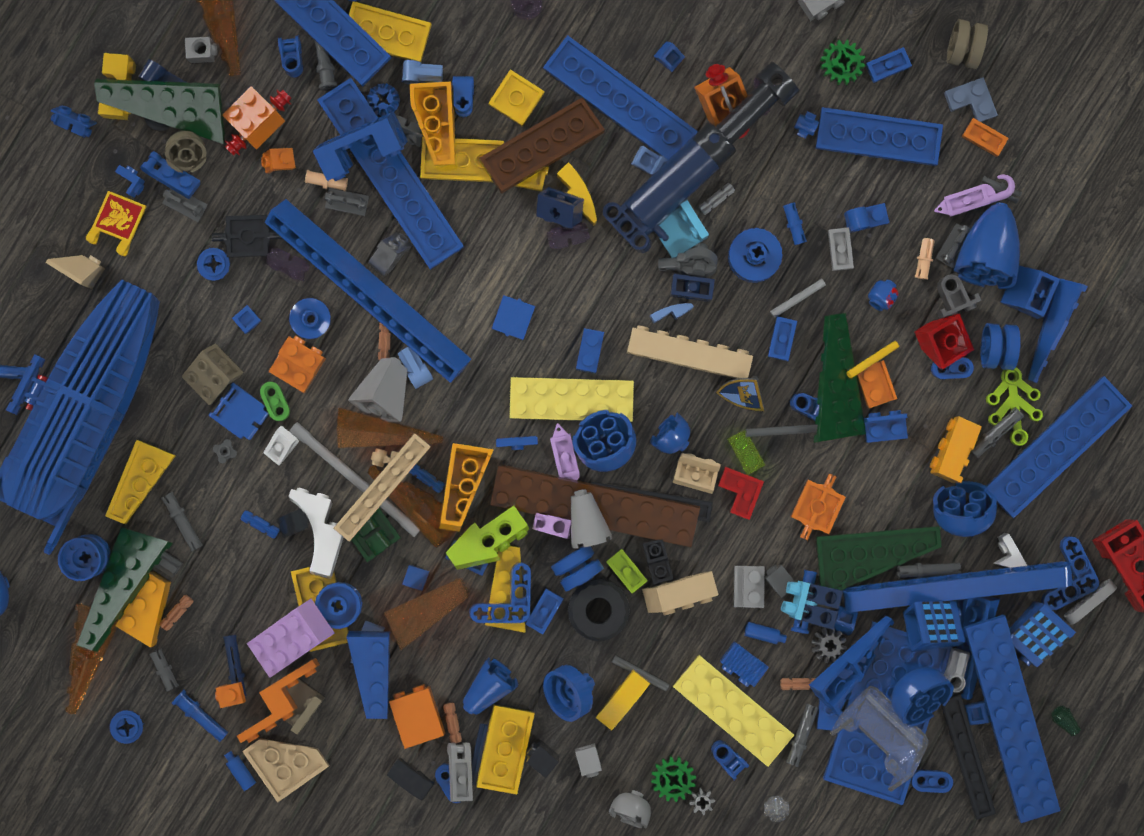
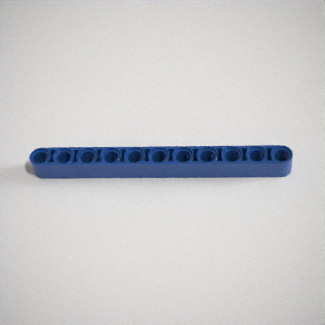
M1053 562L852 586L843 589L845 610L848 612L909 606L914 602L952 601L1069 587L1073 585L1070 562Z

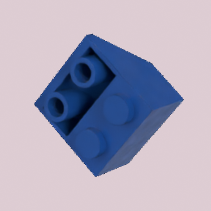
M1019 266L1015 286L1005 289L1000 303L1036 319L1042 318L1047 311L1060 279L1040 270Z

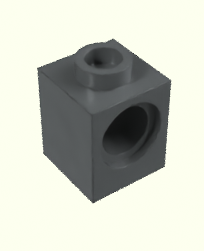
M773 565L766 571L767 575L764 577L781 598L787 594V583L795 582L782 565Z

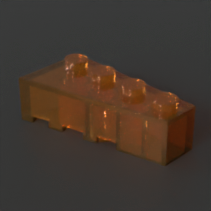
M462 577L384 612L400 650L470 596Z

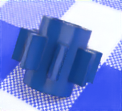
M807 111L806 115H799L794 126L795 129L799 130L797 135L805 139L808 134L814 135L819 124L815 120V114Z

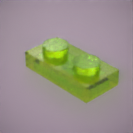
M745 430L727 439L746 475L765 466L751 438L745 436Z

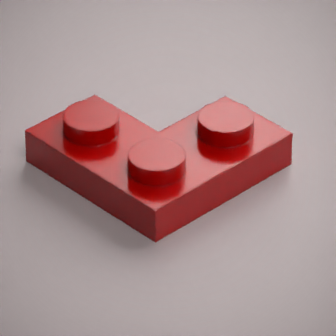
M725 467L718 486L737 493L730 513L750 520L764 481Z

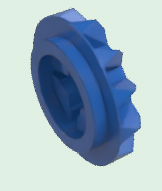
M387 83L377 84L370 89L367 95V102L376 115L384 116L397 110L400 98L394 87ZM377 94L381 96L388 94L386 99L390 105L384 102L379 104L380 100Z
M218 248L206 249L197 260V268L201 276L212 281L224 278L229 272L231 264L227 254ZM213 256L216 262L222 264L216 266L215 273L212 267L206 266L212 263Z
M124 710L112 718L110 732L116 741L124 744L132 743L143 733L144 723L140 715H137L134 711ZM125 721L128 724L135 725L129 729V734L126 729H119V727L125 724Z

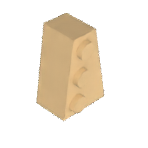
M712 571L687 576L669 583L666 582L653 588L647 587L642 589L648 613L663 612V615L675 613V608L682 607V610L694 607L693 603L700 601V604L713 601L712 597L718 596Z

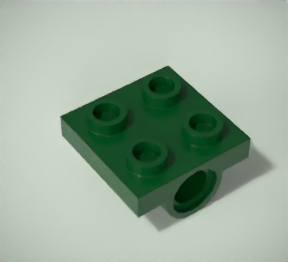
M379 507L352 538V542L365 560L369 562L401 539V536Z

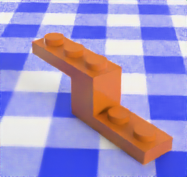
M316 658L259 692L272 714L237 735L240 743L245 740L250 743L259 737L258 732L265 729L268 732L276 727L277 724L275 722L282 718L285 721L295 715L293 711L298 707L285 686L290 689L299 683L298 678L305 675L307 678L317 672L315 668L320 664Z

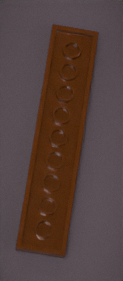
M501 464L498 465L490 504L492 506L507 509L515 506L517 511L535 515L540 513L571 520V497L575 495V491L586 489L587 492L592 493L611 531L654 540L663 539L664 542L687 547L692 546L700 506Z

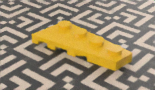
M136 440L105 516L126 524L176 455Z
M510 546L503 552L498 551L500 560L496 562L489 603H510L511 569L514 564L521 562L520 547ZM520 566V569L516 570V574L520 576L519 581L515 580V584L522 583V568ZM518 587L515 590L517 598H523V587ZM488 607V611H489V612H487L488 619H491V617H490V609H491V607ZM499 607L495 609V618L501 619L505 616L504 608ZM508 607V619H511V615H517L519 619L524 615V611L521 608L517 612H512V607ZM525 622L485 623L486 626L526 632Z

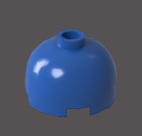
M676 413L675 417L670 415L658 427L660 431L657 437L653 435L650 443L662 453L672 454L679 450L683 451L689 445L690 427L687 421L679 413Z

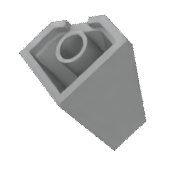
M395 357L380 359L349 397L348 401L362 412L382 415L381 419L387 422H401L407 368Z

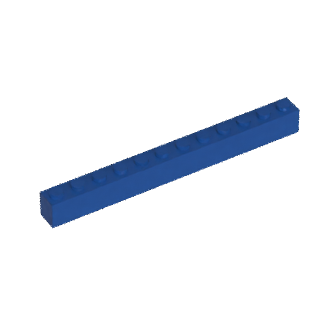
M287 199L271 209L265 221L271 229L451 383L463 372L471 361L468 355Z

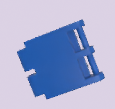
M232 382L230 385L232 386L224 398L221 397V402L213 413H209V416L238 438L243 439L245 437L251 440L258 430L253 425L254 422L262 425L269 413L264 410L266 406ZM236 389L237 391L234 393L232 398L229 401H227L230 395ZM225 404L226 406L223 408V410H222V411L220 412V414L217 416L216 414L219 412V410H220V409L222 408V406Z

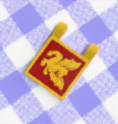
M108 191L95 222L86 236V240L95 245L98 242L100 232L122 240L116 252L121 256H127L131 241L147 206Z

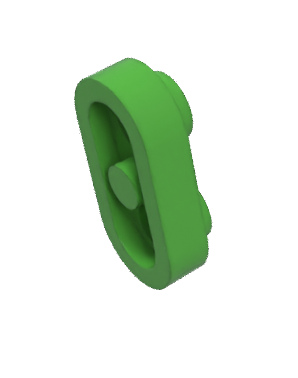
M274 382L263 384L260 389V395L270 417L275 421L286 420L290 415V407L281 387ZM270 389L275 390V394L273 396H270L268 394ZM279 407L283 408V413L281 415L277 414V409Z

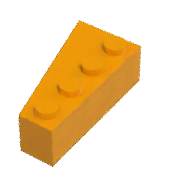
M452 444L439 529L460 532L492 456L493 449Z

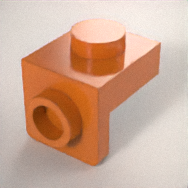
M293 148L269 149L263 153L261 158L265 173L296 168Z
M242 682L225 684L216 688L215 697L220 708L246 702Z

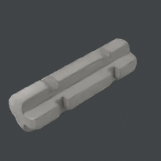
M727 183L722 187V190L719 189L709 197L707 202L704 201L699 205V210L706 215L711 211V208L714 209L727 198L726 196L729 197L734 193V187Z

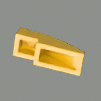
M568 162L557 173V178L569 189L568 194L584 199L582 215L594 226L597 223V218L589 191L577 171Z
M633 669L595 718L612 730L647 689L650 682Z

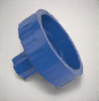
M751 228L736 236L729 247V266L733 273L741 280L750 283L765 281L775 274L782 262L780 242L771 232L765 229ZM756 249L759 250L760 254L758 258L754 257Z
M562 665L545 676L543 689L546 700L554 713L561 719L572 722L586 715L592 709V690L595 683L588 673L582 674L570 665Z

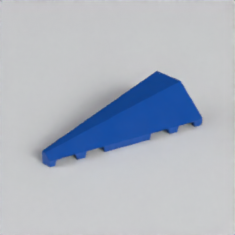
M1064 279L1059 280L1044 316L1028 376L1029 381L1033 383L1038 382L1043 367H1046L1048 363L1047 358L1050 351L1055 350L1069 323L1073 310L1079 305L1077 301L1081 292H1085L1088 286Z
M986 596L955 600L957 607L961 610L960 621L962 627L994 618L1000 599ZM966 637L965 642L957 646V648L970 653L964 675L965 687L961 694L962 698L968 700L972 699L978 676Z
M888 616L882 618L809 684L814 694L839 717L844 713L841 709L846 700H851L853 697L851 691L854 686L862 681L876 655L873 652L879 643L883 644L885 640L883 635L886 629L894 624L893 620Z

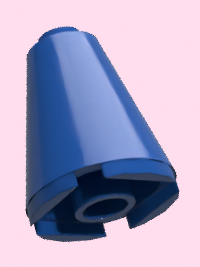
M490 658L484 662L463 699V708L466 712L477 715L518 687L517 679L514 678L512 680L509 676L511 671L503 663L496 659L490 661Z

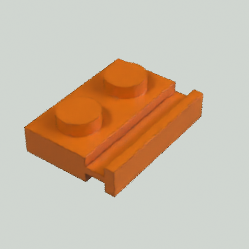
M884 360L874 363L856 375L868 409L897 399Z

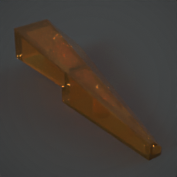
M196 0L204 10L203 18L214 42L220 45L223 52L221 55L222 60L227 61L231 72L229 75H240L233 0Z
M338 408V448L405 445L414 434L427 444L443 443V436Z
M372 465L367 473L375 480L381 471L377 470L376 465ZM400 482L389 495L393 502L436 548L449 540L456 532L439 529L443 504L435 500L434 496L408 482L405 484Z
M76 604L75 610H78V618L73 629H76L75 642L72 643L69 674L72 675L71 686L67 688L70 700L69 706L65 709L69 714L77 712L117 629L115 625L119 620L117 619L111 627L112 632L98 652L77 646L91 606Z

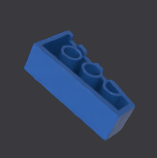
M348 631L347 641L366 719H387L389 713L390 631Z

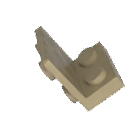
M215 343L200 352L184 372L182 378L208 405H211L227 385L240 378L244 372Z
M299 678V683L290 689L285 686L298 707L293 711L295 715L285 721L293 726L291 731L297 735L325 699V697Z

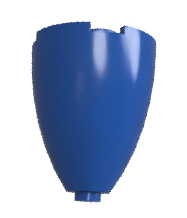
M999 202L990 206L979 217L967 234L954 271L959 273L958 277L961 280L981 287L985 285H998L999 289H1007L1015 286L1019 270L1020 241L1015 218L1007 204Z

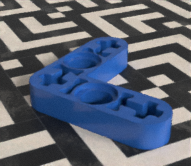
M1064 537L1060 542V549L1066 562L1071 563V570L1074 579H1072L1073 585L1071 586L1075 588V595L1070 598L1065 595L1067 587L1054 588L1043 594L1041 602L1046 604L1051 610H1057L1094 592L1099 587L1098 577L1080 541L1075 537ZM1068 541L1075 543V545L1072 546V548L1075 553L1079 552L1080 555H1075L1070 558V555L1074 554L1071 549H1066V546H1068ZM1079 558L1083 559L1085 563L1084 568L1081 570H1077L1074 566V562ZM1086 578L1093 580L1091 587L1083 586L1080 588L1076 584V582L1079 585L1086 583ZM1061 595L1064 599L1063 602L1060 598L1055 600L1054 606L1047 603L1050 600L1049 596L1055 598Z
M522 562L513 565L511 569L510 603L474 604L469 611L471 619L477 623H524L530 616L531 570L529 566ZM520 566L526 570V574H522V581H526V584H515V580L519 581L520 576L516 574V570H519ZM518 587H524L526 590V595L523 598L515 596V590ZM479 607L483 612H489L488 607H491V619H488V615H481L480 619H477V616L473 613ZM499 607L505 610V616L501 619H497L494 616L495 609ZM508 607H512V612H517L521 608L525 615H522L521 619L517 615H511V619H508Z

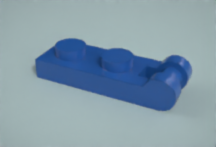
M154 151L149 155V160L140 167L144 173L187 199H190L200 186V180L185 171L181 173L172 169L167 161ZM155 165L160 166L158 170L154 169L153 167Z

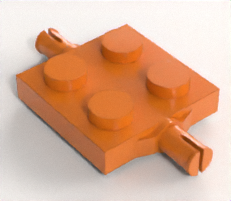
M828 474L824 484H817L807 480L791 515L792 518L800 521L805 526L800 536L801 538L808 540L812 530H820L826 534L830 533L846 498L836 493L832 488L837 478L836 476Z

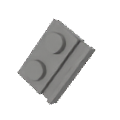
M734 566L733 607L764 608L765 566Z

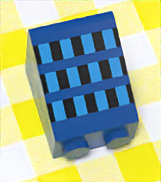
M956 601L914 602L903 611L911 652L954 647L965 642L966 633L960 621L961 610L957 607Z
M1036 601L1009 628L1015 651L1021 655L1019 659L1028 667L1030 664L1038 667L1076 633L1046 604Z

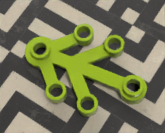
M1018 368L1003 370L1001 373L1002 382L993 393L987 395L986 402L989 405L998 404L1000 396L1007 388L1009 396L996 413L989 416V423L995 426L997 423L992 421L993 416H997L999 422L1010 408L1012 411L1015 407L1019 411L1021 408L1029 414L1030 420H1041L1043 417L1042 411L1035 409L1018 395L1017 387L1026 393L1030 401L1038 400L1041 395L1040 391L1033 389L1022 380V374ZM1009 373H1012L1014 375V379L1012 381L1008 379ZM1032 391H1035L1037 394L1035 399L1030 396ZM990 396L996 397L995 403L990 401ZM1035 411L1039 414L1037 419L1033 417V412ZM1021 420L1013 426V432L1010 434V441L1016 446L1024 445L1028 441V434L1022 430ZM1016 434L1021 436L1020 441L1015 440Z

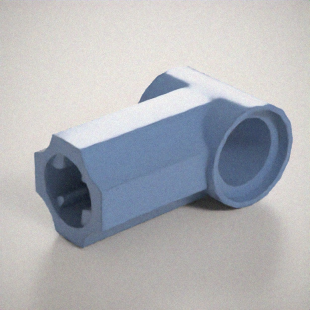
M414 60L403 61V83L442 82L443 65L422 64Z
M407 347L397 353L403 365L407 368V375L415 389L433 380L426 364H423L419 355L411 348Z

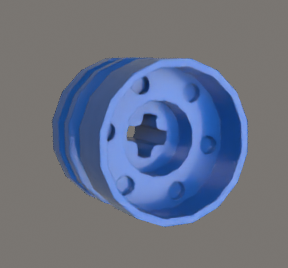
M85 534L67 541L60 548L58 565L61 572L67 578L74 581H85L105 571L111 556V550L103 538L94 534ZM85 554H90L91 558H85Z

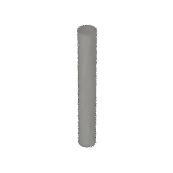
M818 280L770 311L771 315L774 318L823 288L826 286L824 280Z

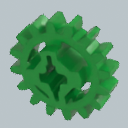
M838 40L836 46L831 43L829 49L824 50L823 53L826 56H822L820 61L825 63L820 68L826 69L824 77L831 76L829 82L835 79L837 80V85H840L841 81L848 85L849 79L855 82L857 79L856 75L861 76L863 72L860 69L865 67V64L861 62L865 59V56L859 55L862 49L856 50V43L850 46L849 40H846L844 44ZM836 52V58L830 60V56ZM840 59L843 62H847L845 66H843V63H839ZM856 65L855 70L850 73V67Z
M670 756L669 761L662 758V765L655 764L658 770L651 772L652 775L656 776V778L651 779V783L657 784L653 789L654 791L660 790L658 794L660 798L666 795V801L673 797L674 801L677 802L679 796L684 800L685 793L691 795L692 792L689 787H695V783L691 780L696 779V775L690 774L694 769L692 766L687 768V760L682 763L680 756L676 760H673V757ZM672 765L677 766L675 769L667 768L668 766ZM684 772H686L687 774L686 783H684V781L682 780ZM661 774L665 778V782L662 786L660 784ZM671 775L674 777L675 775H677L676 777L679 783L675 781H672L670 783L669 776ZM672 789H679V790H680V791H677V792H670Z

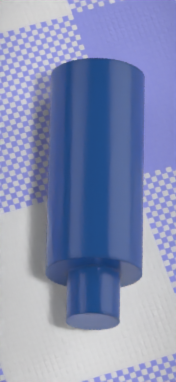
M747 622L744 633L746 637L772 644H777L778 642L785 643L787 635L780 634L778 629L752 622Z
M232 751L224 755L228 761L226 763L227 767L243 791L257 783L239 755L235 757Z

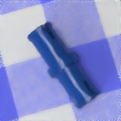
M794 202L784 205L783 208L788 224H786L787 228H790L794 245L807 242L801 225L803 221L799 218L796 203Z

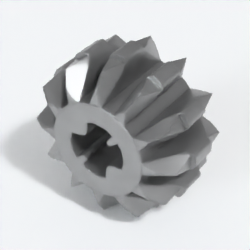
M822 628L823 635L821 636L816 632L815 636L819 639L818 641L812 640L811 642L818 645L812 648V651L819 652L816 656L818 659L824 656V662L826 663L829 662L830 657L835 662L837 660L835 655L839 657L842 655L840 649L847 650L846 646L841 645L846 642V638H840L842 635L840 631L835 633L834 629H829L828 633L825 628ZM828 640L834 644L833 648L829 647L830 650L825 647V643H829Z

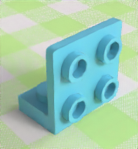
M688 200L681 203L679 208L659 225L669 236L667 241L659 239L671 258H676L678 253L686 252L709 236Z

